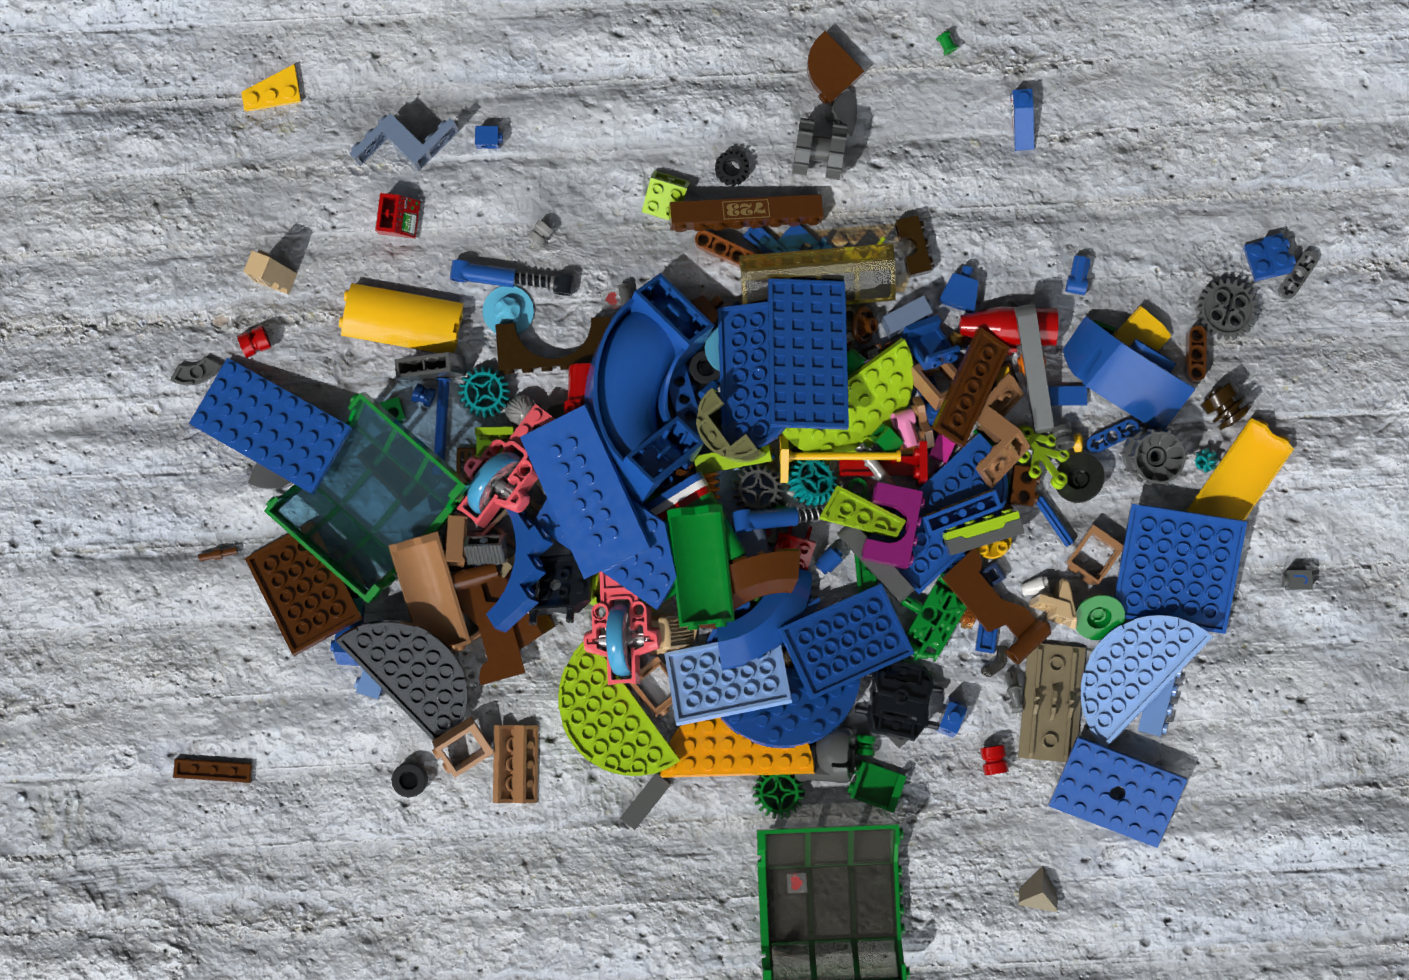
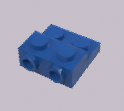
M1282 233L1264 237L1263 241L1244 245L1243 250L1254 282L1292 273L1296 261L1294 255L1289 254V240L1287 237L1284 238Z

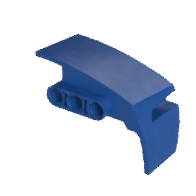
M1087 316L1084 317L1063 348V354L1069 369L1075 377L1084 381L1083 385L1154 429L1160 427L1164 431L1195 391L1194 387L1171 373L1177 365L1174 361L1136 338L1131 346L1127 345Z

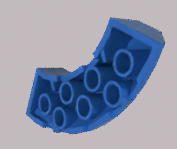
M799 568V578L792 593L765 595L746 615L736 619L734 622H728L725 627H717L722 670L746 665V662L756 658L760 659L763 657V654L776 649L783 643L778 629L801 619L804 611H806L809 596H811L812 572Z

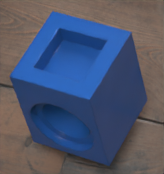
M475 126V146L477 149H499V143H503V132H499L498 126Z

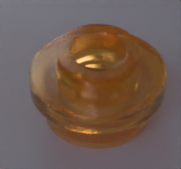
M969 610L966 613L964 612L959 620L961 628L971 629L976 618Z

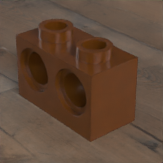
M1013 466L1009 505L1031 508L1034 503L1037 504L1038 492H1035L1036 484L1039 485L1040 476L1038 478L1031 477L1030 482H1024L1021 478L1022 473H1028L1031 467ZM1021 491H1025L1028 494L1027 501H1022L1019 498Z

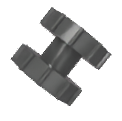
M800 118L792 174L807 176L809 160L827 162L825 175L827 179L840 180L848 124L833 122L831 138L813 135L814 119Z
M1140 426L1138 431L1125 437L1127 440L1123 446V451L1119 454L1123 458L1124 471L1130 472L1133 476L1137 477V481L1143 482V480H1146L1145 483L1148 485L1157 483L1168 486V482L1174 480L1178 475H1183L1181 472L1185 461L1189 458L1186 457L1183 446L1184 441L1172 435L1171 430L1165 429L1162 431L1160 427L1150 429ZM1153 451H1156L1157 458L1152 461L1150 455Z

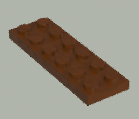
M982 327L977 328L931 427L959 447H965L1010 349L1009 346Z

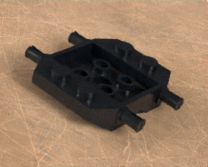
M572 553L554 556H543L542 554L539 559L543 563L542 567L546 574L540 578L539 603L528 612L530 614L528 624L532 626L533 624L537 625V616L548 615L553 612L566 614V622L573 623L574 613H579L591 602L593 575L586 579L583 578ZM537 582L531 586L535 593H537ZM561 583L559 589L552 590L554 584Z
M898 661L864 676L872 680L868 707L856 705L854 712L867 716L872 733L914 742L924 728L939 729V722L930 721L928 718L931 692L943 694L944 686L933 684V678L926 667ZM896 694H904L906 700L904 702L899 701ZM880 710L915 717L917 720L880 713Z

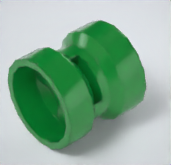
M857 735L858 747L856 748V754L875 756L874 743H876V736ZM861 743H868L871 745H861Z

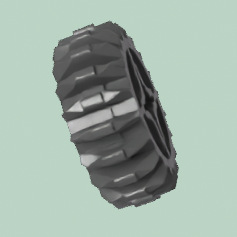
M757 464V470H754L753 465H749L750 472L743 468L742 471L745 475L737 474V477L741 480L733 481L738 487H732V491H738V494L733 495V499L740 498L736 505L738 506L743 503L744 506L741 510H745L746 507L750 508L751 511L765 510L766 508L773 509L772 504L776 507L779 506V503L775 500L783 499L778 493H783L784 489H778V486L783 485V483H780V481L776 482L780 477L779 474L774 477L772 476L775 471L774 469H771L768 473L766 472L768 469L767 465L764 466L763 470H760V464ZM755 475V483L752 486L742 487L748 477ZM761 475L767 477L772 482L773 487L764 486L761 481ZM757 480H759L760 489L764 490L763 493L760 492L758 500L756 491L752 490L753 487L756 488ZM742 492L752 494L755 505L747 502ZM774 493L768 503L760 505L762 495Z

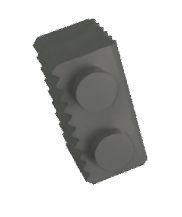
M505 535L466 536L463 546L468 565H485L486 563L499 565L506 563L508 550Z

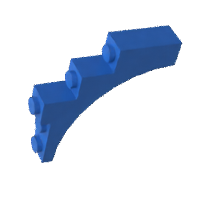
M506 509L512 520L515 532V562L511 577L503 594L486 614L494 628L503 632H507L539 603L535 597L536 593L531 586L546 574L539 557L554 544L550 539L551 534L544 527L536 526L527 517L526 509L520 513Z

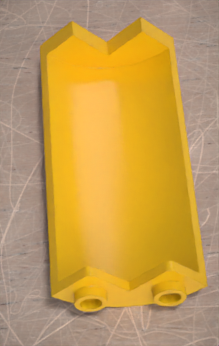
M351 283L349 290H345L344 301L346 303L344 314L339 319V327L342 328L341 336L434 353L451 352L455 354L458 345L459 328L463 319L464 303Z
M1250 418L1187 511L1246 520L1293 452L1294 448L1291 446L1290 440L1283 435L1279 437L1273 434L1265 421L1261 419L1257 421Z

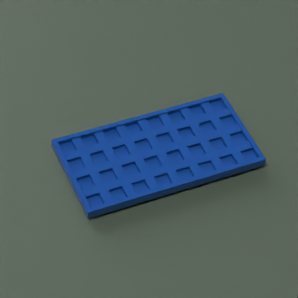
M769 278L770 427L848 430L845 281Z
M229 358L224 362L189 422L195 428L313 495L353 429L351 426Z

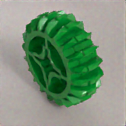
M792 774L761 775L764 778L763 781L756 779L760 786H753L754 790H759L758 793L753 794V797H759L760 799L755 801V805L762 803L759 811L761 812L766 808L765 816L773 812V819L776 818V813H779L780 819H783V813L785 812L788 817H791L789 810L792 809L794 813H797L794 806L801 807L802 804L797 801L798 799L804 800L805 798L799 795V792H805V789L798 788L803 782L799 781L796 783L795 776L791 777ZM780 777L790 780L794 788H783ZM774 778V788L763 792L767 781ZM777 783L781 791L787 792L780 798V803L777 795L769 794L773 793L777 788ZM795 794L791 804L783 808L784 797ZM763 798H775L778 809L768 806Z

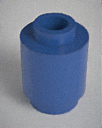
M829 547L817 559L818 561L815 565L826 575L828 572L831 573L843 561L841 558L843 554L836 547L834 549Z

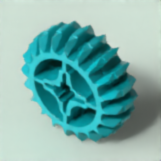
M482 366V372H479L476 367L474 368L476 374L473 375L468 371L467 373L470 378H462L466 385L459 384V387L464 390L458 391V394L465 396L460 398V402L467 401L463 406L464 409L471 407L469 409L470 414L476 410V417H479L481 412H483L484 418H487V412H490V415L493 417L495 416L493 410L496 409L498 413H501L499 406L506 407V404L502 401H509L510 399L504 395L510 393V389H504L509 383H502L506 378L504 375L498 378L499 370L492 374V367H489L488 372H486L485 366ZM482 377L490 378L489 381L487 380L485 384H478L474 382L475 380ZM495 381L499 384V397L492 393ZM470 387L477 391L474 403L471 402L469 397ZM478 388L483 390L489 388L487 391L490 394V396L485 394L483 396H480L482 393ZM484 400L495 402L488 407H479Z
M824 460L794 461L792 466L789 467V480L786 483L791 486L789 492H794L793 498L798 497L799 503L804 501L805 506L811 504L812 507L828 502L837 486L834 483L837 478L832 476L834 471L829 469L830 464L825 465ZM802 469H804L805 473H803L804 477H801ZM820 485H822L821 493H819Z

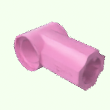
M908 408L892 413L891 422L893 427L898 430L900 439L904 442L902 444L903 449L917 445L919 438L915 429L916 418L913 410Z

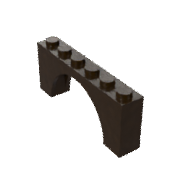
M611 317L591 318L590 331L583 345L574 353L556 359L543 358L530 352L521 342L515 323L495 324L498 369L503 371L504 375L515 374V370H522V373H533L534 369L549 372L553 371L555 367H560L561 370H569V366L573 364L591 363L595 351L611 322Z

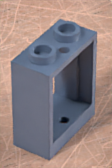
M923 295L883 316L880 323L890 339L903 332L906 326L929 318L933 313L932 309L934 307L930 299H926Z

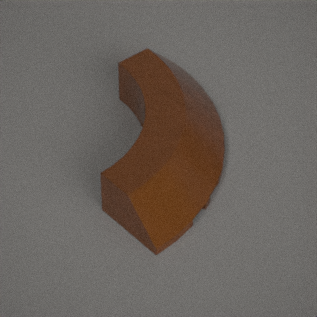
M775 549L776 552L771 553L760 551L752 557L746 558V556L733 560V564L729 565L733 609L736 610L741 605L761 596L775 593H792L799 578L800 549ZM715 624L699 625L701 628L717 629Z

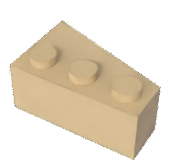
M258 250V252L251 251L243 272L254 282L289 295L297 273L272 259L273 257L269 256L267 252Z

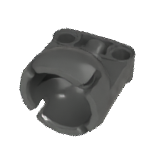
M839 726L823 739L809 744L813 754L815 774H794L795 778L801 782L807 780L837 783L850 782L855 769L856 748L849 746V744L854 745L856 742L855 730L848 726Z

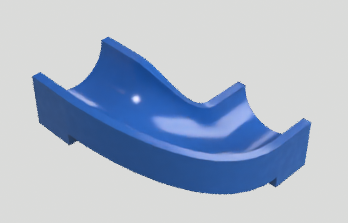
M661 273L637 289L632 298L612 318L591 361L585 387L584 405L588 404L629 496L641 505L676 469L681 466L685 470L688 469L704 445V442L678 416L672 420L668 411L667 396L673 371L702 349L714 325Z

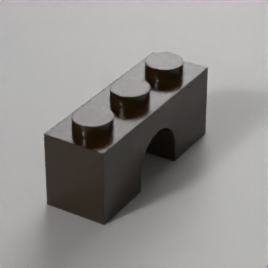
M918 215L896 220L895 228L899 242L908 240L916 246V253L904 259L908 278L931 273L934 262L932 256L928 255L927 249L930 248L928 239L923 236L922 231L925 230L923 220H919Z

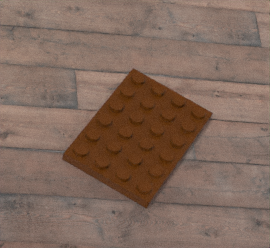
M311 521L299 529L306 534L315 524ZM318 531L311 539L330 555ZM290 534L245 558L294 657L363 619L346 584Z

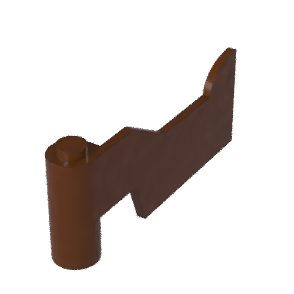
M976 548L971 549L942 579L987 632H991L1004 625L1007 626L1017 640L1006 650V654L1014 663L1019 665L1051 634V626L1045 620H1036L1025 607L1001 599L979 573L982 567L981 557Z
M486 563L485 565H477L451 572L460 608L478 625L488 659L480 670V685L526 673L513 626L507 632L497 630L486 615L497 602H486L481 584L500 579L496 565Z

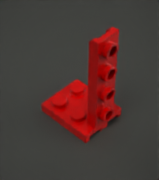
M919 441L913 449V456H901V462H896V460H878L889 476H913V480H916V486H922L928 480L927 441ZM839 460V477L875 475L869 467H865L863 460Z

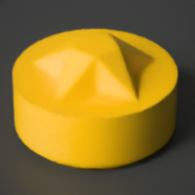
M1074 433L1075 445L1073 448L1075 452H1082L1084 449L1083 436L1081 433Z

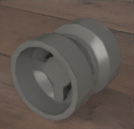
M1061 424L1053 428L1052 433L1054 438H1056L1055 445L1058 450H1067L1075 445L1074 438L1071 436L1072 429L1070 425Z

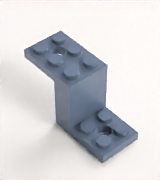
M390 113L388 116L384 115L374 129L368 130L361 142H357L352 146L350 155L361 166L387 140L420 171L459 130L456 123L449 118L447 121H442L437 127L438 130L434 134H429L424 140L425 143L422 144Z

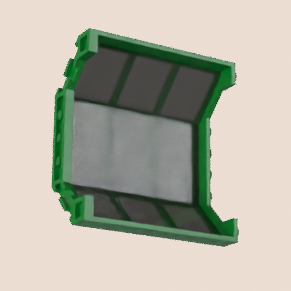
M898 823L757 829V855H761V860L757 861L761 953L765 954V958H762L763 980L910 979V968L906 967L904 963L901 935H905L904 923H901V916H904V906L900 904V896H903V886L899 884V876H902V866L898 865V845L900 840H903V828H899ZM792 876H798L803 881L798 890L791 888Z

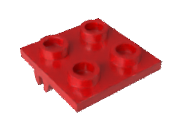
M793 526L788 527L787 533L779 531L773 552H776L775 549L783 548L800 549L799 568L808 571L816 546V541L809 540L813 527H808L805 539L791 535Z

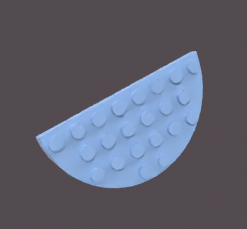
M1163 615L1134 619L1118 626L1107 634L1090 655L1081 682L1083 714L1091 733L1099 744L1108 747L1202 650L1213 636L1194 623L1177 617Z

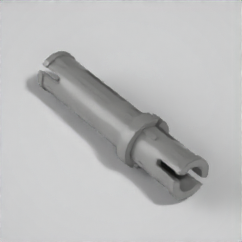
M862 443L855 449L856 452H871L865 443ZM863 460L865 467H869L879 482L897 486L878 460Z

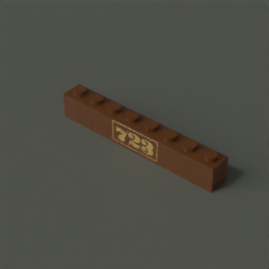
M821 194L670 202L668 209L670 231L685 232L686 230L704 231L705 229L723 230L724 228L742 229L743 227L761 228L762 226L775 228L781 225L794 227L800 224L813 226L821 223L824 216Z

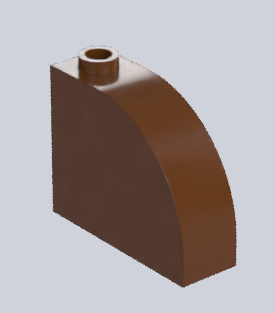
M826 31L815 40L810 49L807 61L809 81L814 90L819 94L818 98L824 104L828 103L831 106L841 93L849 90L863 76L864 70Z

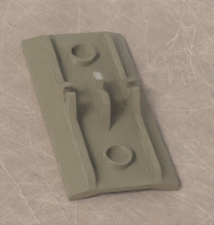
M1040 644L1026 658L1018 758L1056 762L1067 761L1079 734L1081 682L1084 672L1086 648Z

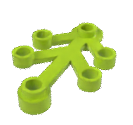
M1026 425L1020 426L1019 429L1033 450L1031 468L1028 471L1030 477L1038 478L1042 473L1039 467L1041 461L1052 475L1051 485L1055 489H1062L1067 484V476L1065 473L1059 472L1048 457L1065 462L1070 456L1067 450L1055 451L1039 446L1037 442L1045 443L1048 447H1054L1056 438H1054L1053 434L1048 436L1035 434L1031 427ZM1026 451L1024 454L1026 458L1021 457L1018 461L1026 463L1030 458V453Z

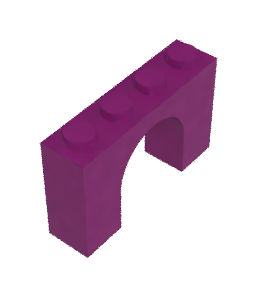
M881 482L875 484L872 503L898 510L906 520V529L903 537L894 543H885L871 539L864 540L860 560L907 569L909 565L913 564L914 554L911 552L912 547L916 546L918 539L915 531L916 527H919L921 523L919 511L920 508L923 509L925 497H922L923 491Z

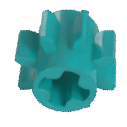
M1205 448L1196 452L1197 457L1194 462L1198 467L1197 469H1204V473L1216 469V464L1219 461L1216 451L1213 452L1209 448Z

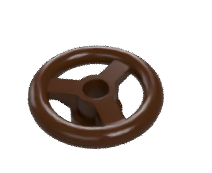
M861 306L853 315L852 333L858 343L866 344L877 331L878 321L874 318L870 308ZM862 312H866V314L868 315V318H866V317L862 314ZM858 320H859V328H860V329H859V333H858V329H857Z

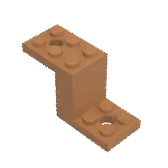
M1009 373L999 381L992 392H989L975 423L979 431L996 444L991 449V452L980 460L975 468L986 485L991 489L1031 447L1021 430L1004 418L1024 396L1018 383Z

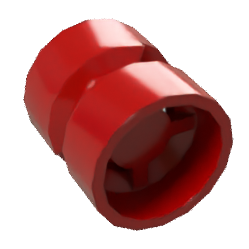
M262 325L253 328L251 333L246 331L237 335L239 345L246 358L256 355L258 350L263 352L272 348L269 337Z
M1005 745L980 748L981 757L986 761L983 764L984 775L1009 772L1008 762L1003 759L1006 756Z

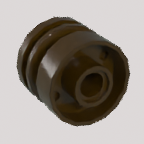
M1233 380L1225 386L1220 385L1208 394V398L1200 404L1207 415L1215 411L1218 413L1212 421L1215 423L1220 419L1223 420L1217 426L1219 430L1234 425L1252 407L1250 402L1243 407L1240 405L1247 399L1245 396L1236 400L1235 396L1239 393L1240 389Z

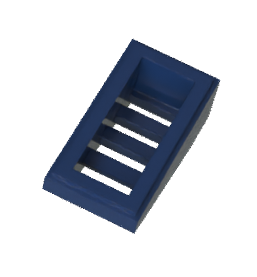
M997 560L979 571L991 587L1007 577ZM992 568H994L998 573V578H996V576L992 572ZM988 572L993 581L989 582L984 573Z

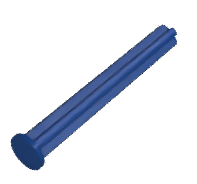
M436 378L438 381L434 453L445 461L449 382L452 379ZM433 463V472L443 474L444 471Z

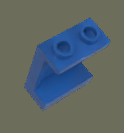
M938 315L906 326L902 334V338L906 341L910 351L924 371L931 368L935 369L946 363H953L957 360L961 349L959 345L953 347L940 330L941 319Z

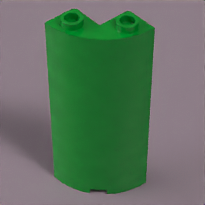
M722 504L667 510L670 542L677 576L675 590L679 627L697 630L700 629L699 625L715 624V627L727 626V622H734L735 618Z

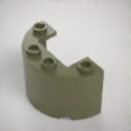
M711 388L704 395L698 406L696 419L697 430L704 444L713 452L735 462H751L765 456L764 450L757 448L747 434L730 445L722 434V426L718 422L721 418V407L724 405V402L721 400L720 392Z

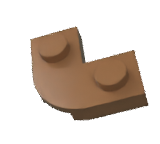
M920 396L912 397L914 405H911V409L916 416L920 441H927V448L935 447L933 431L927 421L925 404Z

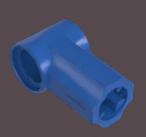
M1074 256L1065 292L1085 296L1091 259L1084 256Z

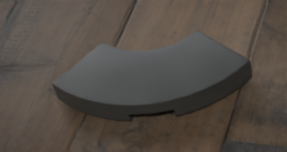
M204 356L200 362L194 365L185 366L178 364L170 381L180 385H198L214 377L223 365Z

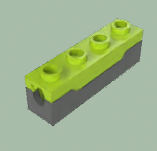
M1011 508L1001 511L1002 515L994 517V514L984 516L983 521L976 522L974 519L965 522L963 527L958 528L955 526L947 529L946 532L942 533L948 555L958 554L1024 534L1019 511H1013Z

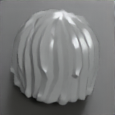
M517 394L507 402L506 416L512 424L518 427L536 402L532 397L518 396Z

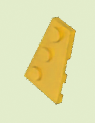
M295 64L242 91L244 111L248 112L300 103L301 96Z

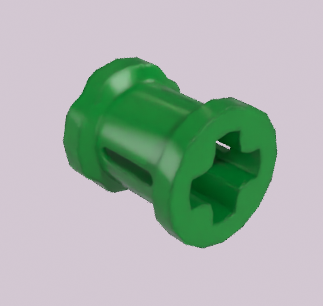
M950 31L944 32L936 38L944 50V56L959 49V45L955 44Z

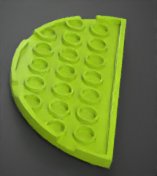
M903 338L899 339L848 376V430L786 428L782 434L792 444L805 452H856L855 449L862 443H865L868 449L876 445L869 438L870 435L882 423L893 430L891 414L905 410L912 394L913 376L911 369L913 361L906 341Z
M582 642L573 652L567 666L564 668L558 692V708L562 725L572 745L585 759L608 772L624 776L651 775L664 771L680 762V758L625 683L608 685L606 657L586 652L584 642ZM616 675L617 680H622L620 676Z

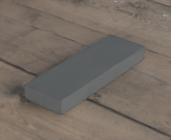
M655 773L620 819L635 830L671 784Z

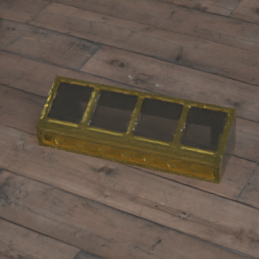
M893 243L739 256L742 305L768 302L769 278L845 281L846 304L896 300Z

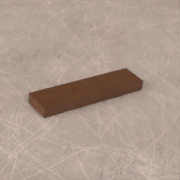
M175 758L173 778L251 783L253 763Z

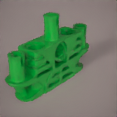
M942 572L940 576L943 577L946 574V572ZM938 577L937 582L949 587L942 577ZM934 584L924 603L911 596L906 598L907 601H902V606L917 613L906 632V635H911L913 639H918V642L922 643L919 646L909 640L915 653L913 654V660L933 658V662H935L966 610V606L960 599L956 598L957 596L953 591L952 593L944 591V588H939V585ZM950 596L951 598H950L949 602L947 603L945 609H942V607H943V605L945 604L947 598ZM925 608H930L933 611V616L930 619L925 618L923 615ZM937 611H939V612H941L942 614L940 615V617H939L938 621L936 622V624L934 625V624L930 623L931 621H933V620L936 619V617H937V615H938V612H937ZM930 628H932L933 630L931 631L929 637L926 641H924V638L926 637L928 631L930 630ZM930 646L935 649V652L932 653L925 650Z

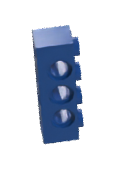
M683 363L672 373L668 388V398L674 418L678 416L700 437L696 425L700 402L696 401L694 396L696 388L689 379L691 377L689 366ZM681 380L684 382V385L678 386L674 382ZM684 397L687 398L689 402L682 403L679 399ZM691 415L694 417V420L687 421L685 416Z

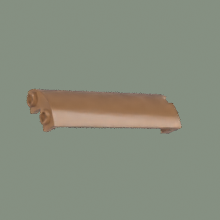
M438 531L388 545L411 622L437 635L451 649H454V652L464 650L465 645L470 644L471 641L448 564L445 561V554Z

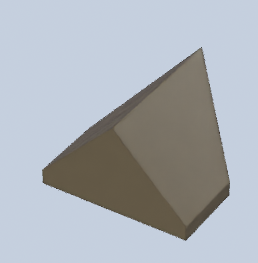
M1042 866L1019 889L1018 905L1057 912L1058 896L1044 866Z

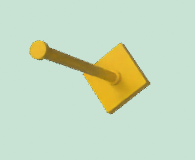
M781 433L779 457L780 483H788L789 462H792V460H896V462H901V450H896V452H792V450H789L788 439Z

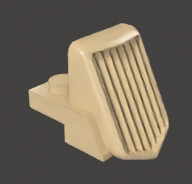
M1061 579L1057 581L1052 594L1042 593L1030 599L1029 607L1047 612L1045 620L1061 625L1065 624L1068 628L1076 629L1077 615L1068 580Z
M678 612L651 616L652 627L660 629L662 642L660 649L651 651L650 656L690 648L695 643L697 630L679 627Z

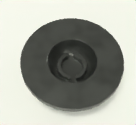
M1085 453L1071 455L1065 462H1061L1057 468L1059 472L1066 474L1068 481L1062 489L1056 490L1063 499L1069 502L1082 503L1089 501L1100 492L1104 485V468L1100 461L1092 455Z

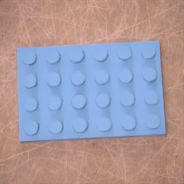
M718 642L664 653L677 726L792 703L781 645L763 654V657L760 659L756 658L746 662V665L725 670L721 668Z

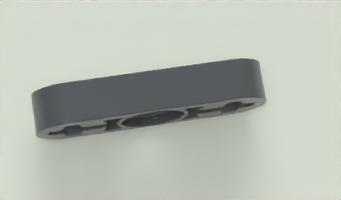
M1309 250L1301 254L1294 265L1292 273L1288 274L1278 288V294L1282 299L1289 300L1293 298L1318 263V255L1314 251ZM1310 255L1312 257L1311 261L1313 263L1310 262L1306 265L1305 268L1302 267V265H1304V263L1307 260L1304 257H1308ZM1295 270H1300L1303 273L1302 280H1296L1293 277ZM1292 282L1294 285L1290 289L1291 293L1286 295L1283 288H1287Z

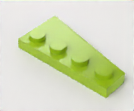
M838 485L819 518L820 520L897 539L906 522L905 519Z

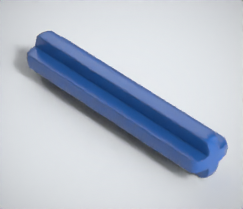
M1044 496L1039 497L1036 505L1066 547L1075 542L1073 537Z

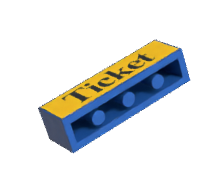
M990 489L922 515L921 521L926 534L931 536L1002 509L996 490Z

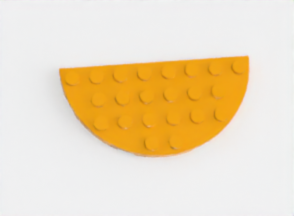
M719 717L681 725L669 742V745L681 761L661 771L660 776L668 778L815 774V765L809 743L795 746V748L762 746L751 742V740L740 734H736Z

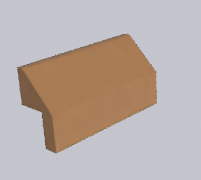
M494 725L493 803H537L539 725Z

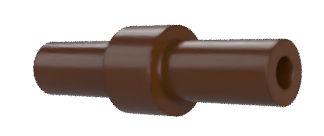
M236 546L226 549L216 548L211 552L198 554L199 561L220 560L225 556L238 554Z

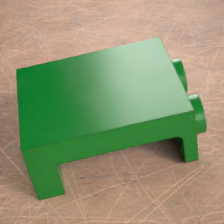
M861 760L860 764H856L854 770L856 775L855 781L850 782L847 790L850 793L849 797L894 813L907 776Z

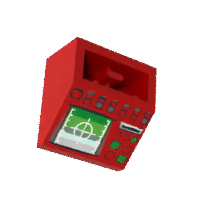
M380 193L375 228L377 234L416 239L421 201L401 195Z

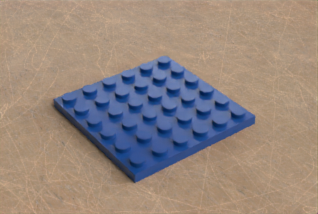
M1131 503L1114 597L1123 605L1125 618L1134 620L1154 615L1172 616L1194 623L1205 631L1226 634L1247 521Z

